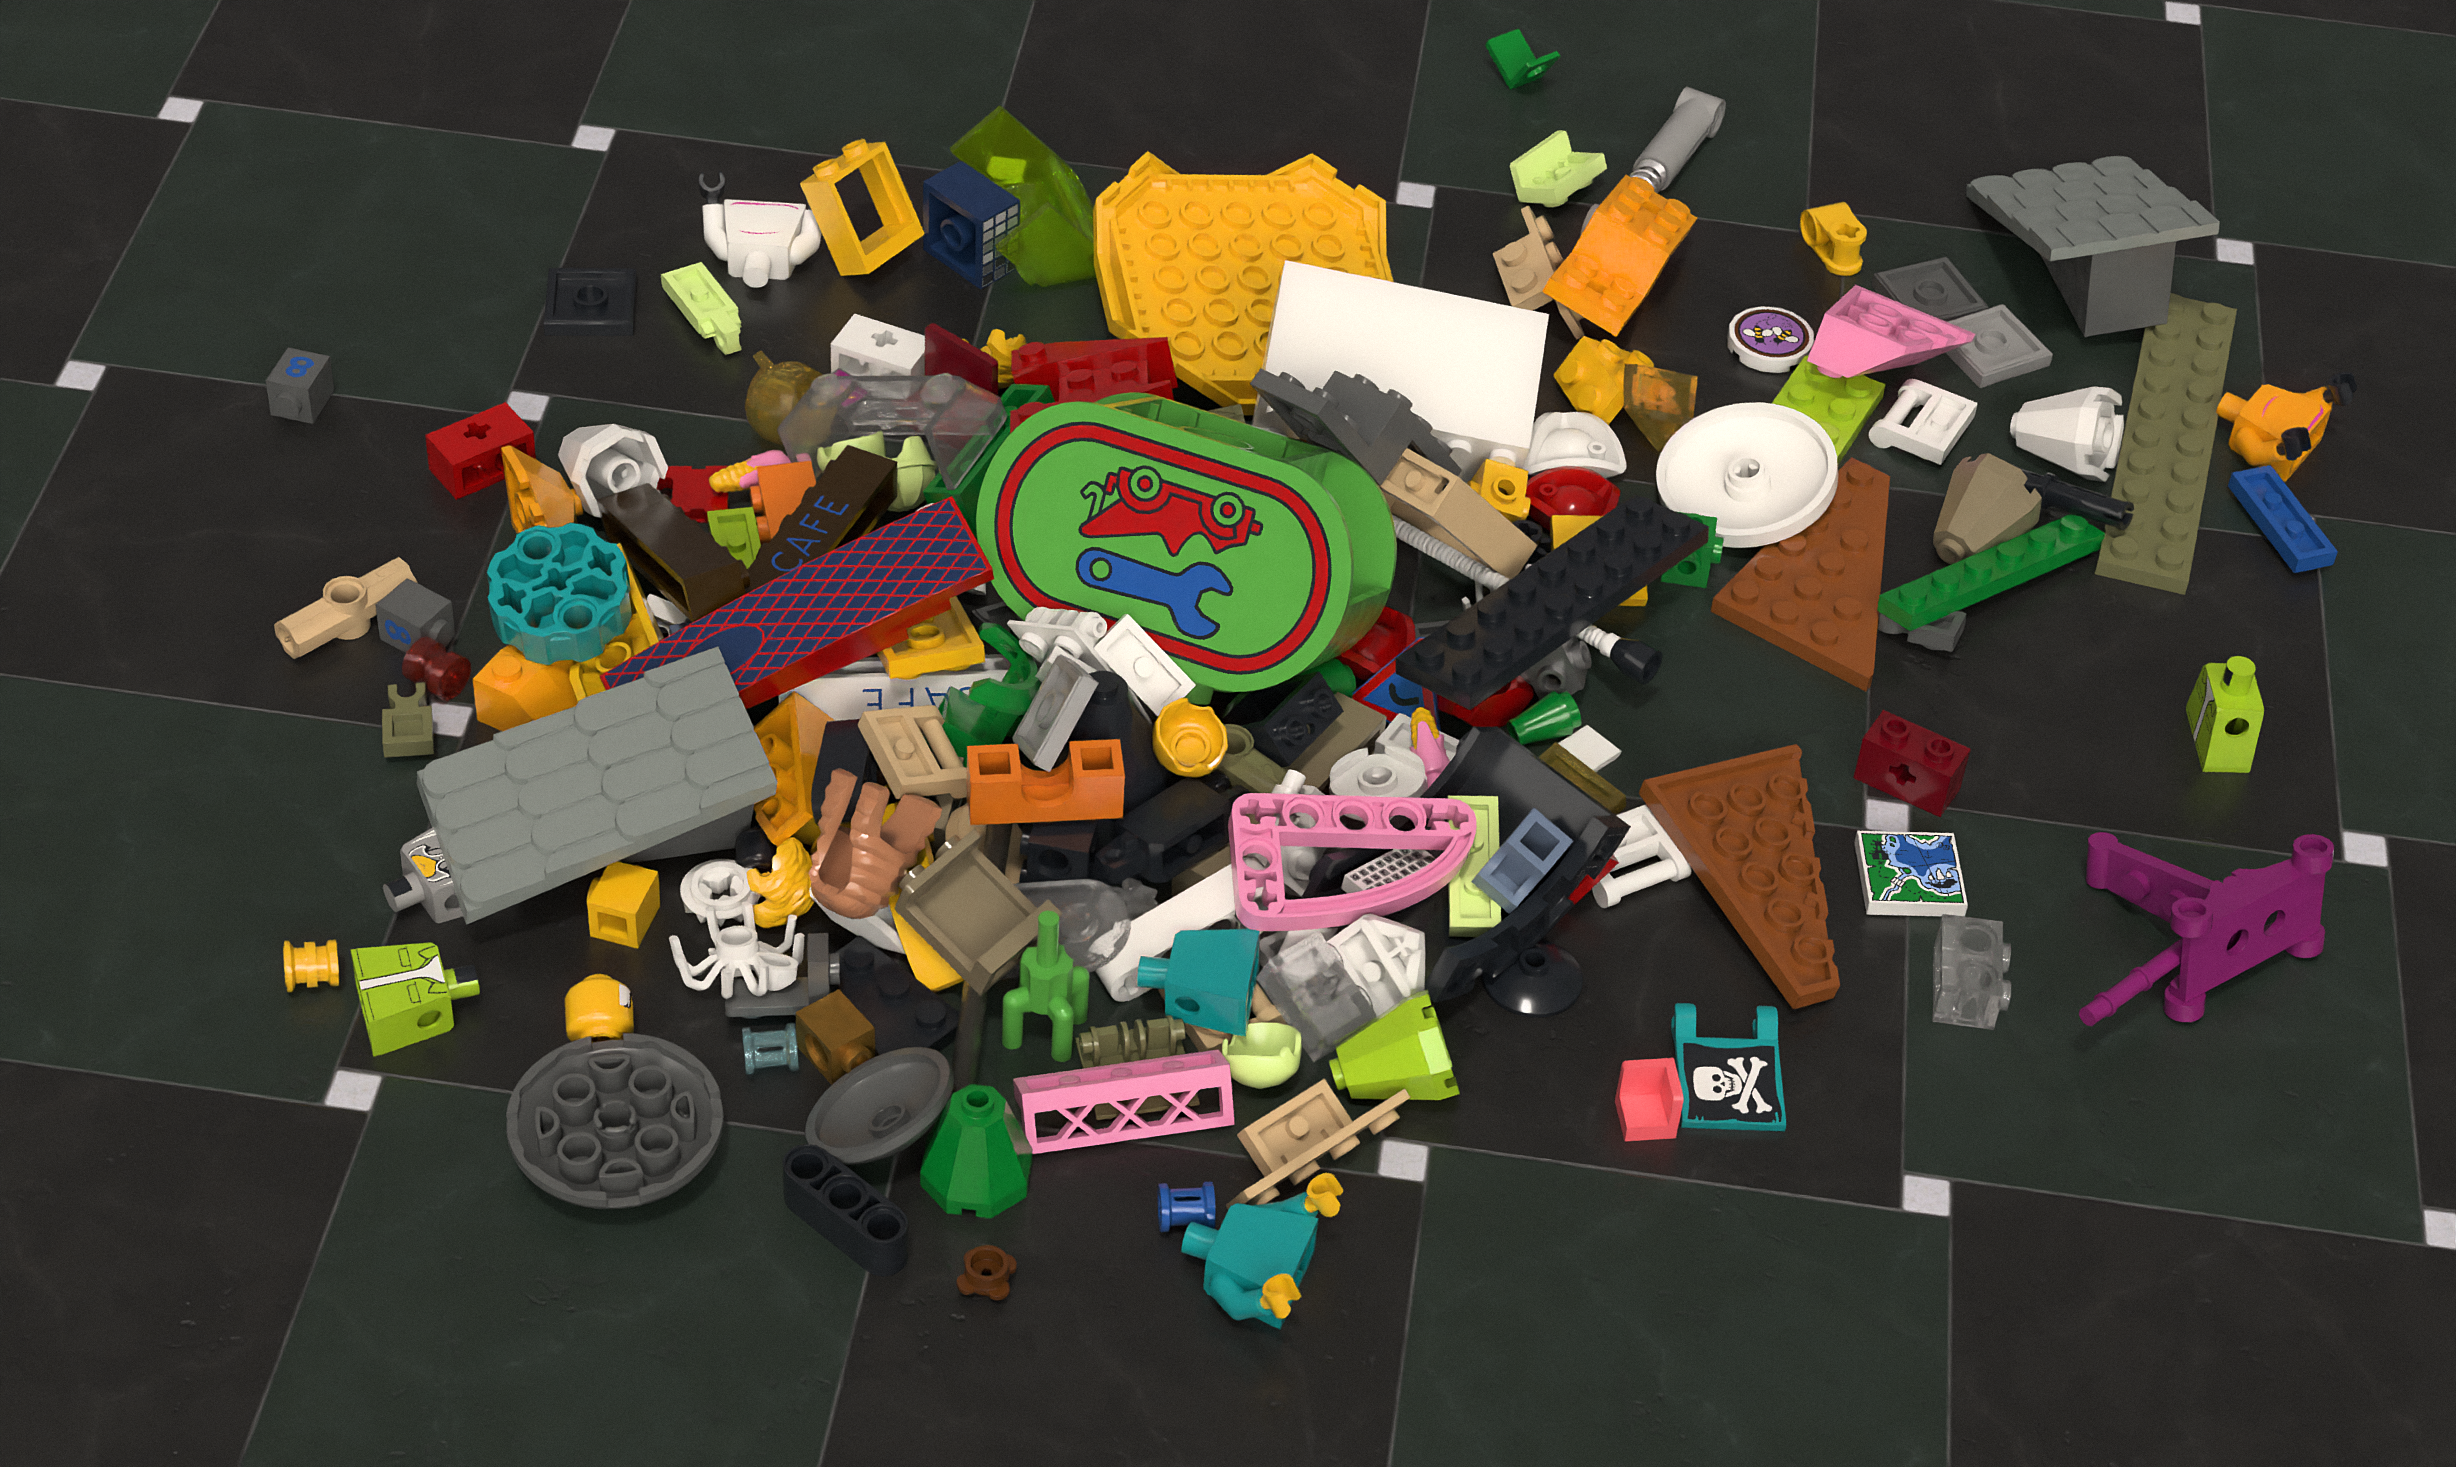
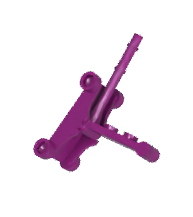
M2098 832L2090 835L2088 838L2086 867L2087 884L2097 889L2106 888L2169 922L2171 929L2182 938L2141 967L2132 969L2127 977L2107 991L2099 992L2095 995L2093 1001L2079 1010V1017L2082 1022L2087 1026H2093L2104 1017L2112 1016L2116 1013L2117 1008L2141 991L2150 989L2155 981L2179 964H2181L2180 974L2171 980L2170 985L2165 990L2163 1009L2164 1013L2175 1021L2193 1022L2199 1020L2204 1014L2206 991L2275 954L2286 950L2289 954L2301 958L2318 956L2324 948L2325 929L2320 924L2325 873L2331 869L2333 864V843L2328 838L2320 835L2309 834L2300 836L2294 840L2292 858L2260 869L2239 868L2233 871L2231 876L2224 878L2222 883L2218 880H2210L2118 843V839L2113 834ZM2278 910L2275 921L2265 925L2268 917Z

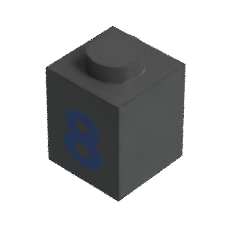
M288 347L266 379L271 415L313 424L335 391L330 356Z
M408 578L375 605L380 640L422 662L428 660L439 649L446 647L455 636L452 601Z

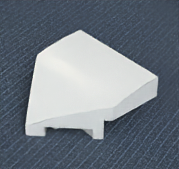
M1369 913L1363 915L1327 941L1328 946L1373 1019L1403 998L1424 991V932Z

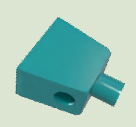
M1252 929L1181 930L1174 936L1170 959L1148 956L1140 957L1137 985L1138 987L1165 989V1015H1172L1173 1020L1182 1018L1183 1022L1233 1035L1246 1036L1259 970V931Z

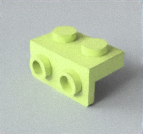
M1558 130L1510 164V169L1519 202L1543 203L1545 207H1556L1567 202L1568 196L1576 190L1591 185L1593 178L1605 171L1607 165L1603 153L1572 152L1567 132Z

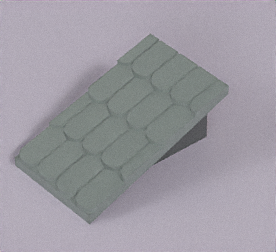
M2127 156L2099 158L2090 165L2086 163H2066L2052 168V171L2045 169L2023 170L2013 174V177L2002 175L1985 176L1974 179L1966 187V197L2040 253L2084 337L2167 324L2176 241L2219 233L2220 222L2196 200L2190 201L2178 189L2168 187L2149 169L2143 170Z
M715 647L645 671L643 678L585 697L575 707L493 735V740L433 760L423 770L417 771L416 784L431 827L434 828L454 884V892L467 925L597 869L607 867V865L616 861L628 864L735 848L736 838L742 832L751 828L754 803L776 795L778 781L771 766H769L767 756L754 731L753 724L742 699L739 697L738 690L727 665H725L720 649Z

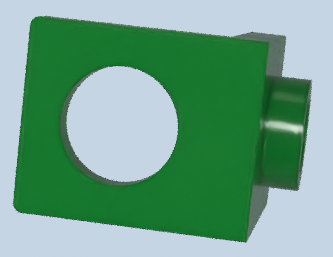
M1519 29L1489 39L1485 43L1488 52L1510 90L1542 78L1560 57L1558 51L1536 59Z

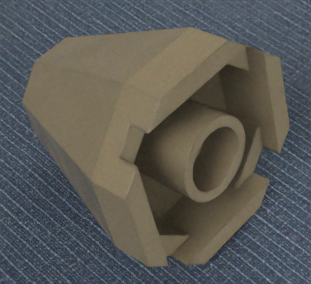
M1990 453L1980 454L1975 461H1971L1972 456L1961 460L1953 471L1934 532L1933 545L1942 560L1948 564H1954L2033 529L2039 521L2042 497L2035 488L2031 493L2028 492L2024 486L2028 478L2021 469Z

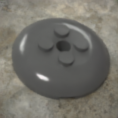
M623 1033V1040H606L591 1043V1036L567 1043L551 1051L532 1065L519 1080L511 1094L506 1112L508 1145L513 1158L523 1173L536 1186L551 1196L570 1204L594 1209L637 1207L655 1202L677 1192L691 1182L708 1164L720 1142L724 1124L720 1090L706 1066L694 1055L674 1043L653 1036L635 1033Z

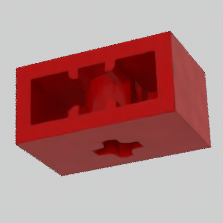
M506 402L425 435L429 470L456 500L505 480L501 447L510 445L536 459L534 432Z

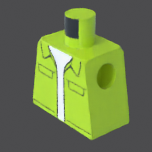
M2234 656L2227 663H2208L2203 665L2187 702L2186 712L2202 772H2250L2264 717V706L2254 674L2256 666L2246 657Z
M433 943L366 947L351 950L356 988L373 1057L450 1031L454 1027L451 1000L480 994L474 964L444 970L438 947Z

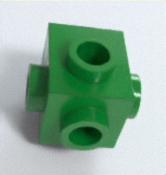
M1677 512L1709 526L1708 542L1663 573L1661 582L1706 588L1711 563L1720 564L1724 537L1715 536L1717 517Z

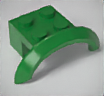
M982 623L979 627L978 635L997 649L1012 664L1002 681L1000 682L992 678L974 681L969 688L968 695L951 686L938 706V710L944 719L942 727L958 757H964L965 767H967V746L998 745L1002 743L1005 736L1012 739L1042 684V681L1035 677L1038 668L1032 656L1021 648L1019 641L1011 633L997 623ZM924 738L925 741H926V743L928 744V746H929L931 752H933L932 749H931V747H930V745H929V743H928V741H927V739Z

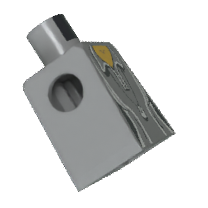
M432 827L402 846L400 855L403 876L384 884L383 890L387 902L394 912L420 902L435 923H442L462 917L463 914L454 892L452 878Z

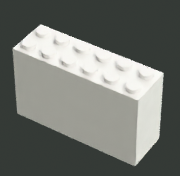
M1285 260L1272 311L1262 369L1278 377L1281 372H1286L1299 380L1305 386V389L1313 392L1315 387L1322 389L1335 370L1351 378L1355 374L1363 375L1384 393H1387L1389 389L1398 391L1412 402L1413 406L1410 410L1431 424L1433 427L1430 432L1431 435L1440 439L1452 449L1450 457L1462 469L1458 477L1467 484L1485 459L1520 469L1524 466L1531 443L1549 314ZM1257 393L1252 425L1294 439H1300L1260 394Z

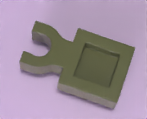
M425 682L416 683V693L410 697L399 696L397 684L388 685L390 709H382L384 758L434 754L432 706H427Z

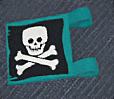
M1676 1003L1674 1008L1675 1016L1671 1020V1033L1675 1045L1676 1069L1684 1096L1680 1116L1681 1128L1785 1131L1787 1124L1778 1046L1777 1008L1773 1006H1757L1756 1019L1752 1023L1753 1039L1696 1037V1006L1691 1003Z

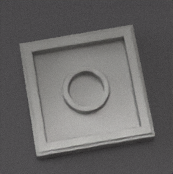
M2003 304L1948 321L1950 324L1975 333L1972 342L1945 353L1979 388L2050 366L2053 354Z
M1062 654L1057 655L1012 737L1014 744H1018L1019 749L1034 765L1048 772L1051 771L1094 693L1098 682L1074 660Z

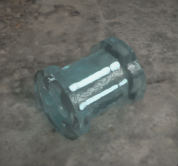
M795 1023L786 1024L785 1029L753 1032L750 1027L742 1028L746 1075H753L756 1069L788 1066L791 1071L799 1070ZM783 1046L782 1050L758 1052L759 1048Z

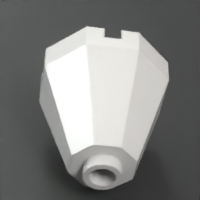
M2093 386L2025 402L2020 411L2015 412L2010 425L2011 437L2016 438V445L2031 454L2087 480L2106 482L2109 474L2103 470L2105 468H2114L2117 464L2124 430L2123 415H2115L2114 405L2122 406L2121 395L2111 388Z
M617 424L579 427L563 438L558 453L566 474L581 500L584 511L599 518L601 516L596 499L646 483L651 484L656 489L659 478L664 480L668 470V466L654 436L644 431Z

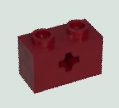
M1883 710L1862 739L1853 778L1941 818L1961 788L1971 749Z

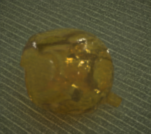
M762 351L757 352L753 355V358L761 369L753 377L745 399L746 417L752 429L765 440L784 446H811L820 442L828 433L825 427L831 417L834 404L832 388L827 377L798 361H784L774 365Z

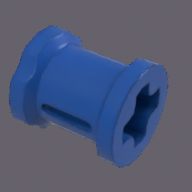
M1204 1182L1202 1187L1169 1188L1167 1183H1158L1157 1211L1159 1231L1169 1232L1171 1226H1188L1191 1221L1215 1229V1192L1213 1182Z

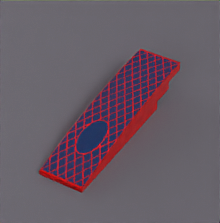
M953 496L859 537L752 590L602 674L600 679L605 690H609L643 678L645 671L719 647L725 665H727L738 690L739 697L742 699L745 708L748 709L909 639L907 628L950 610V598L993 580V569Z

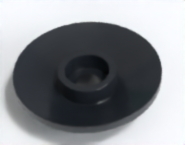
M1541 939L1532 948L1523 951L1516 962L1494 978L1486 972L1483 973L1482 984L1488 996L1504 1010L1523 1017L1545 1018L1566 1011L1577 1001L1582 990L1583 975L1578 962L1568 951L1557 944Z

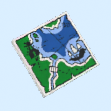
M1857 831L1854 844L1866 914L1965 917L1968 904L1954 833Z

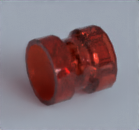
M426 636L417 640L407 651L403 660L402 672L406 679L415 684L425 682L431 694L441 700L448 701L460 694L466 686L471 674V663L466 657L457 652H446V648L442 643Z

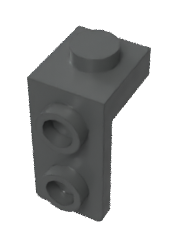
M828 933L808 934V977H797L793 983L782 990H767L764 995L758 997L750 992L744 979H734L733 995L725 999L726 1016H741L747 1019L774 1015L796 1016L795 1012L829 995L830 985L840 984L839 953L829 954ZM755 978L757 984H759V979Z

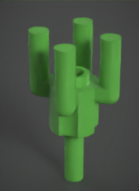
M1047 910L1041 912L1038 916L1037 946L1027 948L1020 958L1019 988L1008 991L1003 997L1002 1044L1007 1049H1017L1022 1045L1024 1012L1048 1015L1052 1021L1051 1056L1055 1061L1066 1062L1072 1057L1073 1024H1083L1088 1018L1089 972L1083 966L1073 967V959L1067 955L1064 946L1058 943L1059 915L1054 911Z

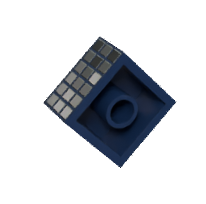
M962 160L923 181V230L925 233L923 235V250L979 289L987 287L1019 268V199Z

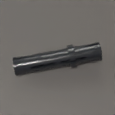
M2019 468L2028 478L2024 484L2028 492L2031 493L2035 488L2042 497L2041 508L2048 509V507L2058 508L2116 527L2122 531L2131 523L2133 514L2125 512L2126 510L2131 512L2134 510V505L2131 502L2118 500L2060 481L2059 476L2049 472L2046 475H2041Z

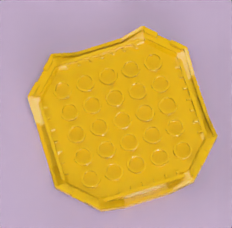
M1147 151L1129 168L1128 175L1119 183L1114 181L1096 198L1093 208L1094 269L1108 330L1119 339L1168 337L1176 377L1223 408L1241 404L1244 415H1254L1258 392L1250 383L1263 366L1272 311L1285 260L1394 282L1386 256V201L1361 184L1354 190L1336 178L1338 171L1336 168L1312 153L1267 175L1180 174Z

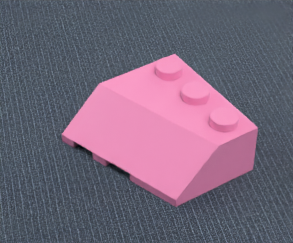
M1855 285L1825 313L1807 361L1818 365L1817 370L1827 376L1834 378L1844 376L1849 378L1921 363L1972 342L1975 333Z

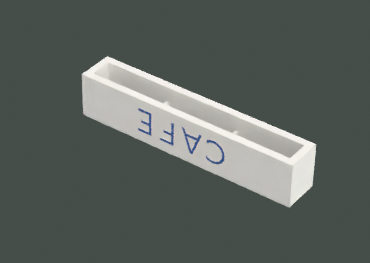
M1002 654L985 655L984 663L970 665L965 670L948 671L944 669L923 673L922 676L915 679L904 680L899 678L890 679L879 657L863 658L780 694L779 704L795 691L835 721L860 719L863 711L934 705L938 708L951 686L968 695L969 688L974 681L992 678L1001 682L1012 664ZM1032 656L1039 671L1042 665Z

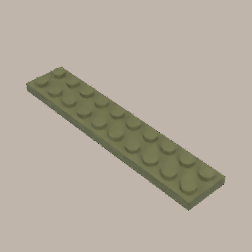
M2170 293L2167 324L2144 327L2110 495L2112 498L2133 503L2134 510L2132 512L2125 511L2132 513L2133 518L2129 526L2123 531L2107 524L2104 525L2103 532H2105V538L2102 540L2095 569L2096 575L2185 595L2190 578L2218 420L2216 410L2222 397L2237 309L2225 307L2219 303L2202 302Z

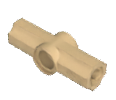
M400 557L387 562L360 578L339 576L326 583L323 588V598L274 624L276 636L283 645L284 651L293 659L307 654L334 638L344 640L359 638L370 629V618L377 615L375 605L405 579L408 578L416 583L417 580L413 576L409 565Z

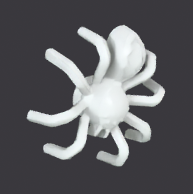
M745 901L741 903L744 926H732L721 931L719 930L715 907H707L705 912L710 936L716 949H708V958L693 967L686 961L679 938L675 935L669 937L674 961L680 970L684 984L697 991L706 990L721 971V995L725 999L733 995L734 977L743 976L750 992L758 997L764 995L767 990L778 991L784 989L796 980L798 966L803 961L804 934H795L797 916L791 914L788 916L784 942L778 947H773L758 941L751 902ZM793 945L792 957L784 955L783 953ZM714 964L704 981L692 978V976L702 975ZM751 970L755 971L759 979V984H757Z

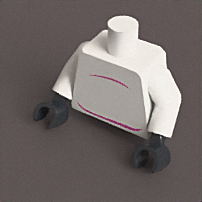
M704 171L700 174L699 191L707 205L702 206L705 242L718 259L727 261L728 274L731 276L742 277L743 281L750 287H762L768 282V279L785 280L790 278L795 265L802 264L818 250L822 232L810 205L809 210H806V204L724 199V205L719 203V198L722 197L725 190L723 173L719 171V185L713 188L704 184Z

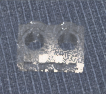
M1942 914L1933 947V1022L1994 1030L1999 1010H2008L2011 997V981L2003 980V973L2008 972L2011 957V944L2003 942V922Z

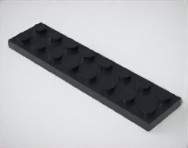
M1635 494L1396 657V674L1471 710L1708 542L1709 526L1693 520L1685 514L1677 513L1654 503L1649 498Z

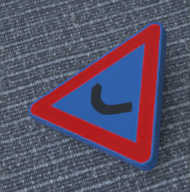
M1418 637L1414 642H1412L1396 657L1410 649L1412 646L1423 640L1425 637ZM1396 657L1352 693V699L1387 716L1386 722L1391 723L1399 713L1411 718L1416 708L1423 707L1431 712L1437 729L1441 732L1436 693L1397 675Z

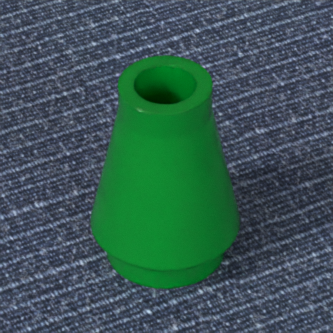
M1552 691L1517 717L1508 720L1506 725L1509 735L1521 745L1572 735L1573 729L1581 726L1582 721L1578 706L1571 694L1567 691L1559 694Z

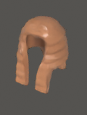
M839 768L832 771L831 782L825 789V800L821 806L822 817L817 823L821 834L817 839L818 850L811 855L813 864L809 871L811 891L816 900L828 910L850 919H863L874 916L880 909L887 908L889 898L899 894L900 888L898 883L907 875V869L917 864L918 852L925 848V838L934 832L935 824L941 817L942 808L933 801L919 795L903 794L894 814L882 826V819L890 792L887 788L877 783L866 782L863 784L856 810L851 819V829L842 827L840 824L847 810L858 777L849 771Z

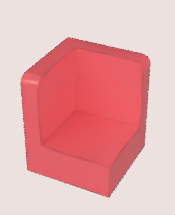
M1674 1058L1624 1061L1621 1065L1615 1096V1105L1624 1142L1676 1138L1684 1096Z

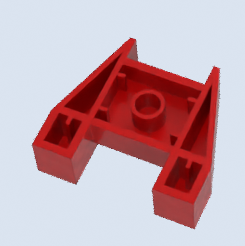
M1168 337L1054 342L1049 344L1031 342L1021 346L1018 350H1013L1011 354V372L1014 384L1049 385L1055 402L1047 404L1030 402L1016 410H1011L1010 433L1037 412L1066 402H1096L1108 396L1129 392L1148 393L1175 401L1172 389L1178 388V381Z

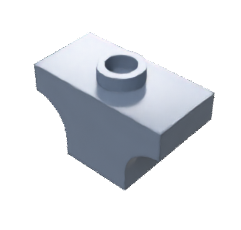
M1533 808L1471 882L1508 914H1511L1535 885L1546 875L1573 840L1536 808Z

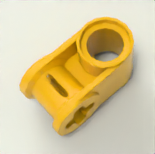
M1839 202L1803 210L1800 216V228L1803 239L1819 256L1826 269L1831 273L1841 276L1857 274L1862 268L1863 259L1860 255V247L1866 240L1867 230L1854 216L1848 204Z

